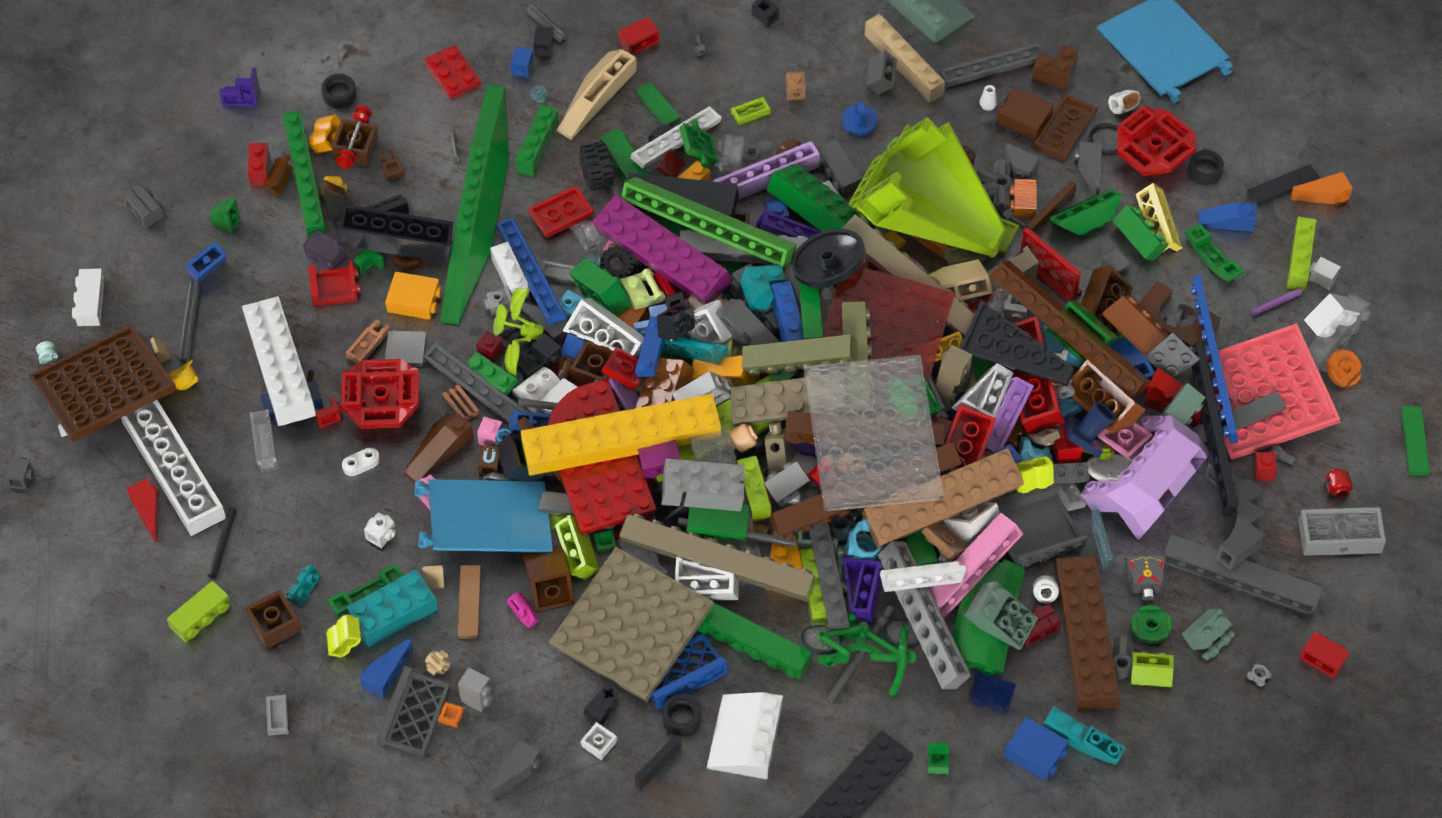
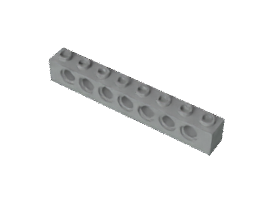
M892 541L878 554L885 570L917 566L906 542ZM921 587L895 591L938 679V683L942 689H957L971 674L929 588Z

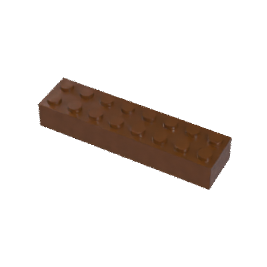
M1096 557L1057 558L1054 574L1059 587L1058 599L1077 712L1117 709L1120 694Z

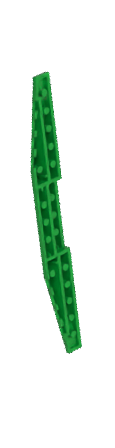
M487 85L471 145L454 230L440 323L459 325L466 310L468 300L474 292L473 289L476 282H478L480 273L486 265L488 255L491 253L490 248L493 247L496 223L498 221L509 164L505 86Z

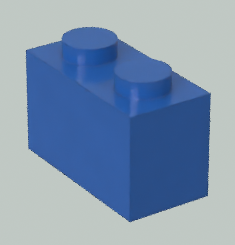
M214 241L186 264V272L195 282L200 283L227 261V254Z

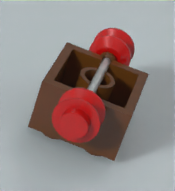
M367 106L355 107V113L352 115L354 121L341 119L331 148L333 159L343 169L352 168L354 164L369 167L379 136L377 125L369 124L372 111Z

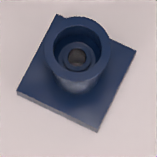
M1099 401L1093 404L1082 421L1067 413L1064 417L1067 438L1099 458L1103 450L1098 435L1116 420V416L1109 407Z

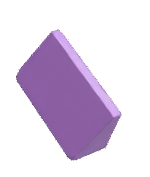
M613 378L610 379L609 383L624 409H635L639 398L637 392Z

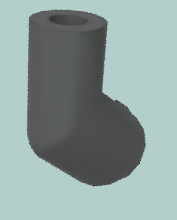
M1274 445L1270 448L1269 452H1275L1276 458L1291 466L1294 465L1297 457L1286 452L1279 445Z

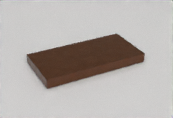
M1065 93L1033 143V148L1066 161L1096 114L1098 107Z

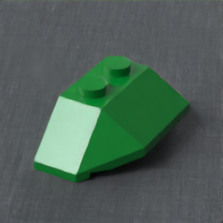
M1113 189L1108 190L1106 193L1092 196L1057 212L1050 217V221L1078 235L1087 234L1089 230L1102 227L1104 223L1111 221L1122 199V194Z

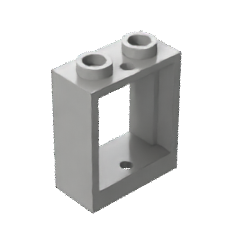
M709 371L672 394L676 401L713 393L717 407L731 399V387H734L730 379Z

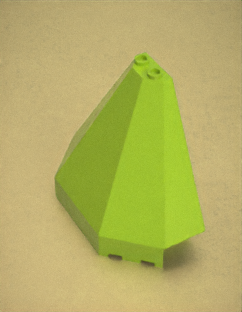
M928 117L913 127L907 124L899 137L896 136L886 146L887 150L872 161L849 202V205L861 217L875 226L988 255L991 258L999 252L998 248L1005 240L1004 236L1007 232L950 123L947 122L938 128Z

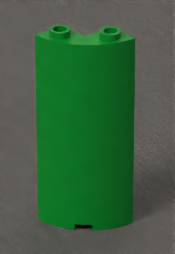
M1003 559V563L997 562L960 601L952 637L967 668H976L987 677L1003 673L1009 644L979 629L965 617V614L981 586L993 581H997L1019 601L1025 569L1013 562Z

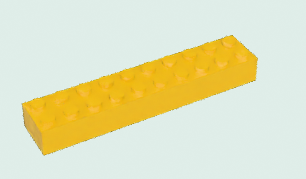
M713 393L521 431L522 446L529 476L638 455V449L676 440L678 447L721 438V424Z

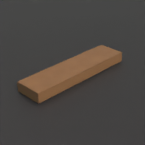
M481 565L461 566L458 639H478Z

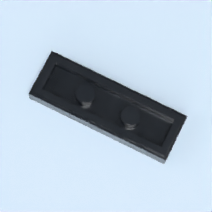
M673 736L635 775V786L639 790L681 749V739L678 736Z

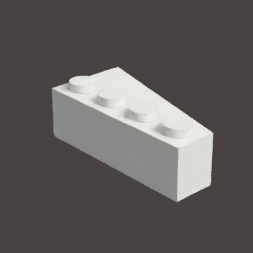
M591 298L581 299L563 329L564 332L572 333L579 338L587 339L612 351L618 347L634 357H639L644 341L643 335Z

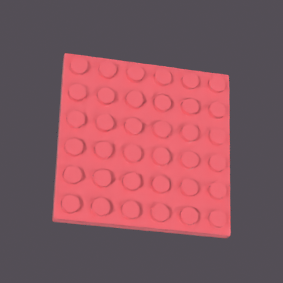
M1297 323L1218 350L1232 410L1276 391L1286 406V410L1238 430V443L1230 444L1229 437L1224 436V443L1228 450L1230 461L1340 423L1337 410ZM1206 356L1207 365L1209 366L1208 362H1211V357ZM1210 373L1211 382L1212 378L1215 377L1214 373ZM1213 388L1214 397L1216 398V394L1219 392L1218 389ZM1217 404V411L1220 415L1219 410L1222 409V405Z

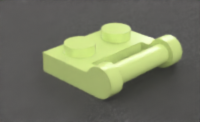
M650 268L644 269L641 273L620 279L622 282L621 286L628 293V299L634 310L661 303L666 298L664 292L659 289L653 278L654 274ZM647 280L651 290L654 293L653 296L649 295L643 284V281Z

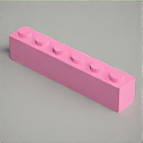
M1002 513L994 518L990 525L954 561H958L959 566L965 565L966 572L962 583L931 586L929 588L943 619L1023 535L1017 524Z

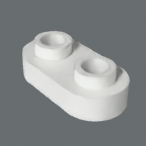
M366 448L346 457L342 462L343 472L348 476H356L376 467L380 461L379 453L374 448Z

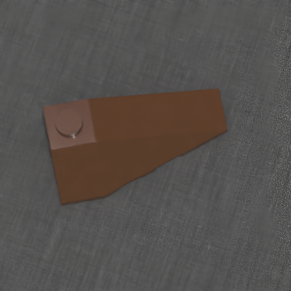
M446 413L432 425L404 470V473L414 482L419 481L421 478H426L474 437L472 424L458 413Z

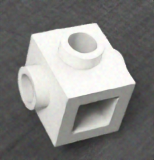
M378 512L374 518L369 519L364 532L368 541L382 548L388 540L393 539L396 530L393 519L388 515L384 516Z

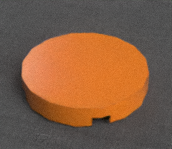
M1340 349L1329 356L1327 373L1336 385L1350 387L1361 378V362L1354 352Z

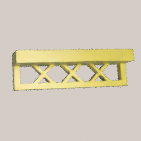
M1152 183L1135 194L1139 207L1143 211L1142 215L1145 218L1151 220L1154 225L1156 222L1160 224L1158 231L1163 233L1166 238L1165 241L1169 245L1165 250L1171 248L1177 252L1183 247L1164 191ZM1149 193V200L1145 203L1142 197ZM1151 207L1155 209L1152 218L1148 216Z

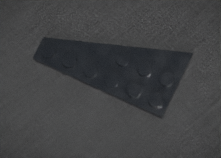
M980 301L960 349L972 354L973 358L992 364L998 363L1008 369L1066 387L1068 386L1074 372L1072 365L1052 353L1043 344L1038 343L1014 323L1008 321L996 310L987 306L985 302Z

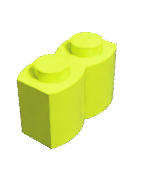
M1038 457L1030 461L1015 463L1024 482V485L1016 490L1017 492L1028 493L1035 488L1044 489L1054 484L1053 462L1048 457Z
M344 615L335 625L327 630L328 655L341 658L347 655L351 648L360 643L359 618L352 615Z

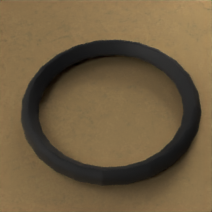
M1112 123L1096 125L1089 133V142H1093V133L1098 128L1108 126L1117 129L1118 126ZM1117 149L1111 151L1102 150L1101 153L1115 154Z

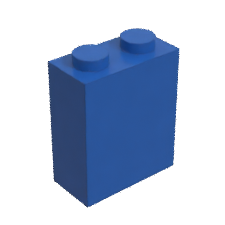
M1025 717L1005 747L1004 757L1047 781L1050 775L1054 776L1059 768V765H1057L1059 761H1064L1067 757L1069 741Z

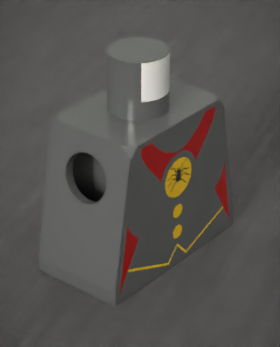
M1165 555L1127 556L1125 570L1133 593H1142L1143 601H1153L1154 593L1161 592Z

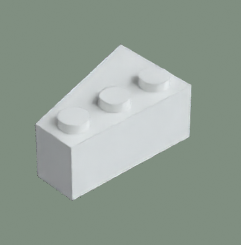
M998 363L995 364L978 379L952 408L957 411L959 405L996 417L1013 372Z
M676 557V581L712 601L738 600L739 580L733 573L713 567H706L699 563L689 562Z

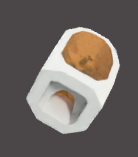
M1124 90L1109 97L1110 110L1114 114L1128 112L1139 104L1140 95L1134 90Z

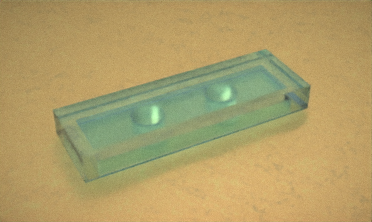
M1092 510L1090 523L1103 568L1111 570L1114 559L1100 510Z

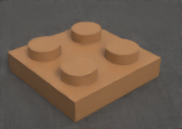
M943 522L926 526L922 531L926 536V540L930 544L935 545L940 550V554L945 558L959 557L968 547Z

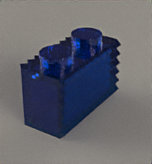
M977 673L969 701L978 707H983L984 705L992 707L996 712H1009L1016 684Z

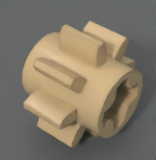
M443 650L440 652L432 651L425 660L428 667L427 671L433 675L436 673L444 674L450 667L449 655Z

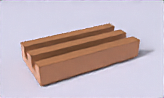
M459 384L454 389H449L448 393L446 391L442 393L443 398L453 411L460 414L467 421L479 415L478 408ZM456 393H459V395H460V396L462 397V399L466 402V404H467V405L469 406V408L473 411V413H471V411L467 408V406L464 404V402L460 399V397H459ZM451 396L454 397V399L458 402L461 408L465 411V413L467 414L466 417L463 415L460 409L450 398Z

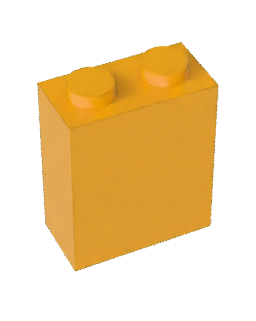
M395 272L385 301L387 312L431 320L432 314L436 313L437 298H440L442 294L439 279Z

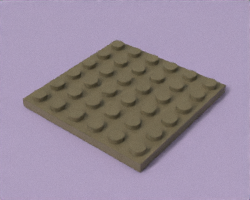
M615 547L548 643L558 651L648 702L652 693L657 689L714 606V602Z

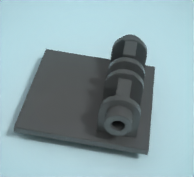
M1174 332L1145 356L1157 369H1161L1174 379L1180 377L1200 359L1195 354L1196 349L1193 346L1189 348Z

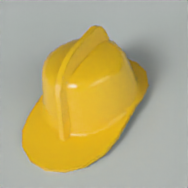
M193 360L168 373L175 383L177 390H186L198 381L199 378L191 366Z

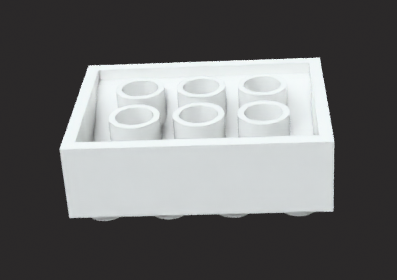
M764 692L724 694L721 700L707 769L768 779L782 711L783 696Z

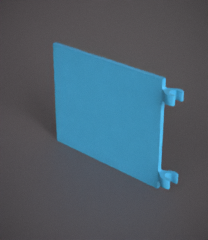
M1146 0L1097 26V29L1161 96L1168 94L1174 104L1180 101L1178 96L1181 95V92L1176 88L1219 66L1224 76L1231 74L1229 69L1233 65L1228 61L1230 57L1175 0Z
M428 479V484L423 481L415 482L416 489L414 491L416 497L429 494L432 535L427 532L419 533V548L433 545V550L552 552L549 514L538 511L542 494L546 492L545 482Z

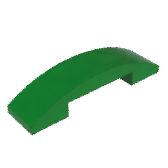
M1201 224L1185 231L1187 239L1198 256L1219 277L1226 281H1231L1244 274V270L1234 259L1230 261L1211 241V234Z
M395 563L380 571L379 577L348 593L342 591L327 599V602L337 616L348 614L347 606L399 579L404 574Z

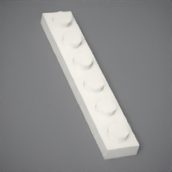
M709 106L683 123L691 126L690 121L696 119L698 120L699 127L703 131H707L720 123L722 117ZM683 123L631 154V159L644 169L664 157L669 149L674 151L684 145L679 128Z

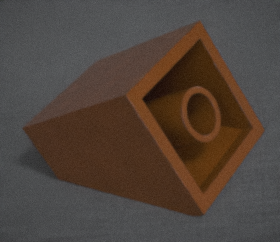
M561 545L553 546L552 552L522 553L536 612L575 603L570 571Z

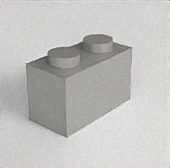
M468 667L458 683L460 699L462 703L482 712L493 700L490 678Z

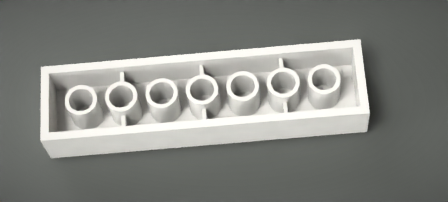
M279 296L242 306L278 426L316 416L313 401Z
M158 400L121 418L123 425L190 536L226 519L223 506Z

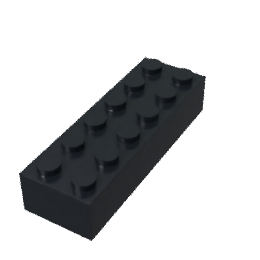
M343 204L337 245L448 263L454 222Z

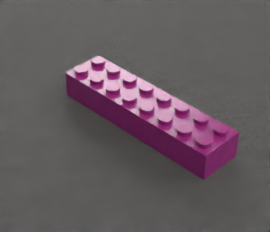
M616 194L592 221L598 233L621 248L622 246L624 250L628 249L629 254H632L634 258L703 305L715 301L732 281L725 268Z

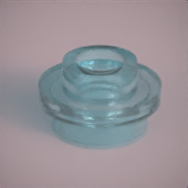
M535 86L530 92V98L534 102L541 103L548 98V92L543 86Z

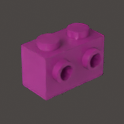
M676 440L638 449L645 478H656L663 474L666 458L681 460Z

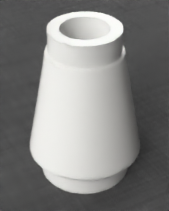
M987 85L984 88L979 101L984 110H993L997 105L995 87L992 85Z

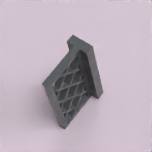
M404 666L378 733L376 744L383 747L388 745L423 757L450 684L412 672V668ZM413 679L422 681L424 687L415 691L412 686ZM436 686L444 689L443 693L436 697L433 696L430 690ZM427 690L431 699L421 703L417 694ZM414 696L418 704L408 708L405 700ZM433 702L436 711L427 715L423 706ZM420 708L424 717L414 720L411 711ZM407 714L411 722L401 726L398 718ZM426 720L430 727L428 730L420 732L417 724ZM414 726L417 734L408 738L404 729ZM399 731L405 739L400 742L390 740L392 734ZM420 738L423 743L421 750L413 748L410 741Z

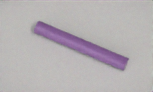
M1298 288L1251 309V313L1253 316L1261 314L1303 295V292Z

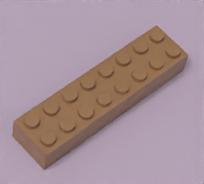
M1009 448L865 508L861 513L878 549L890 544L892 541H897L923 530L926 526L937 524L1017 490L1024 485V482Z

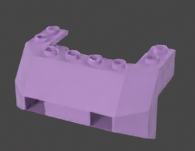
M1147 415L1141 418L1139 425L1153 434L1152 440L1133 459V463L1129 468L1123 471L1118 481H1091L1086 484L1085 489L1080 494L1093 512H1118L1138 541L1210 454L1199 435L1172 415Z

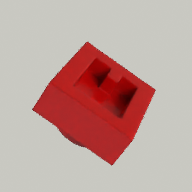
M333 396L329 397L330 407H324L315 412L319 428L341 421L340 413L343 411L340 402H335Z

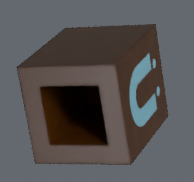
M481 445L478 461L479 475L485 476L491 472L499 473L501 459L498 448L494 445Z

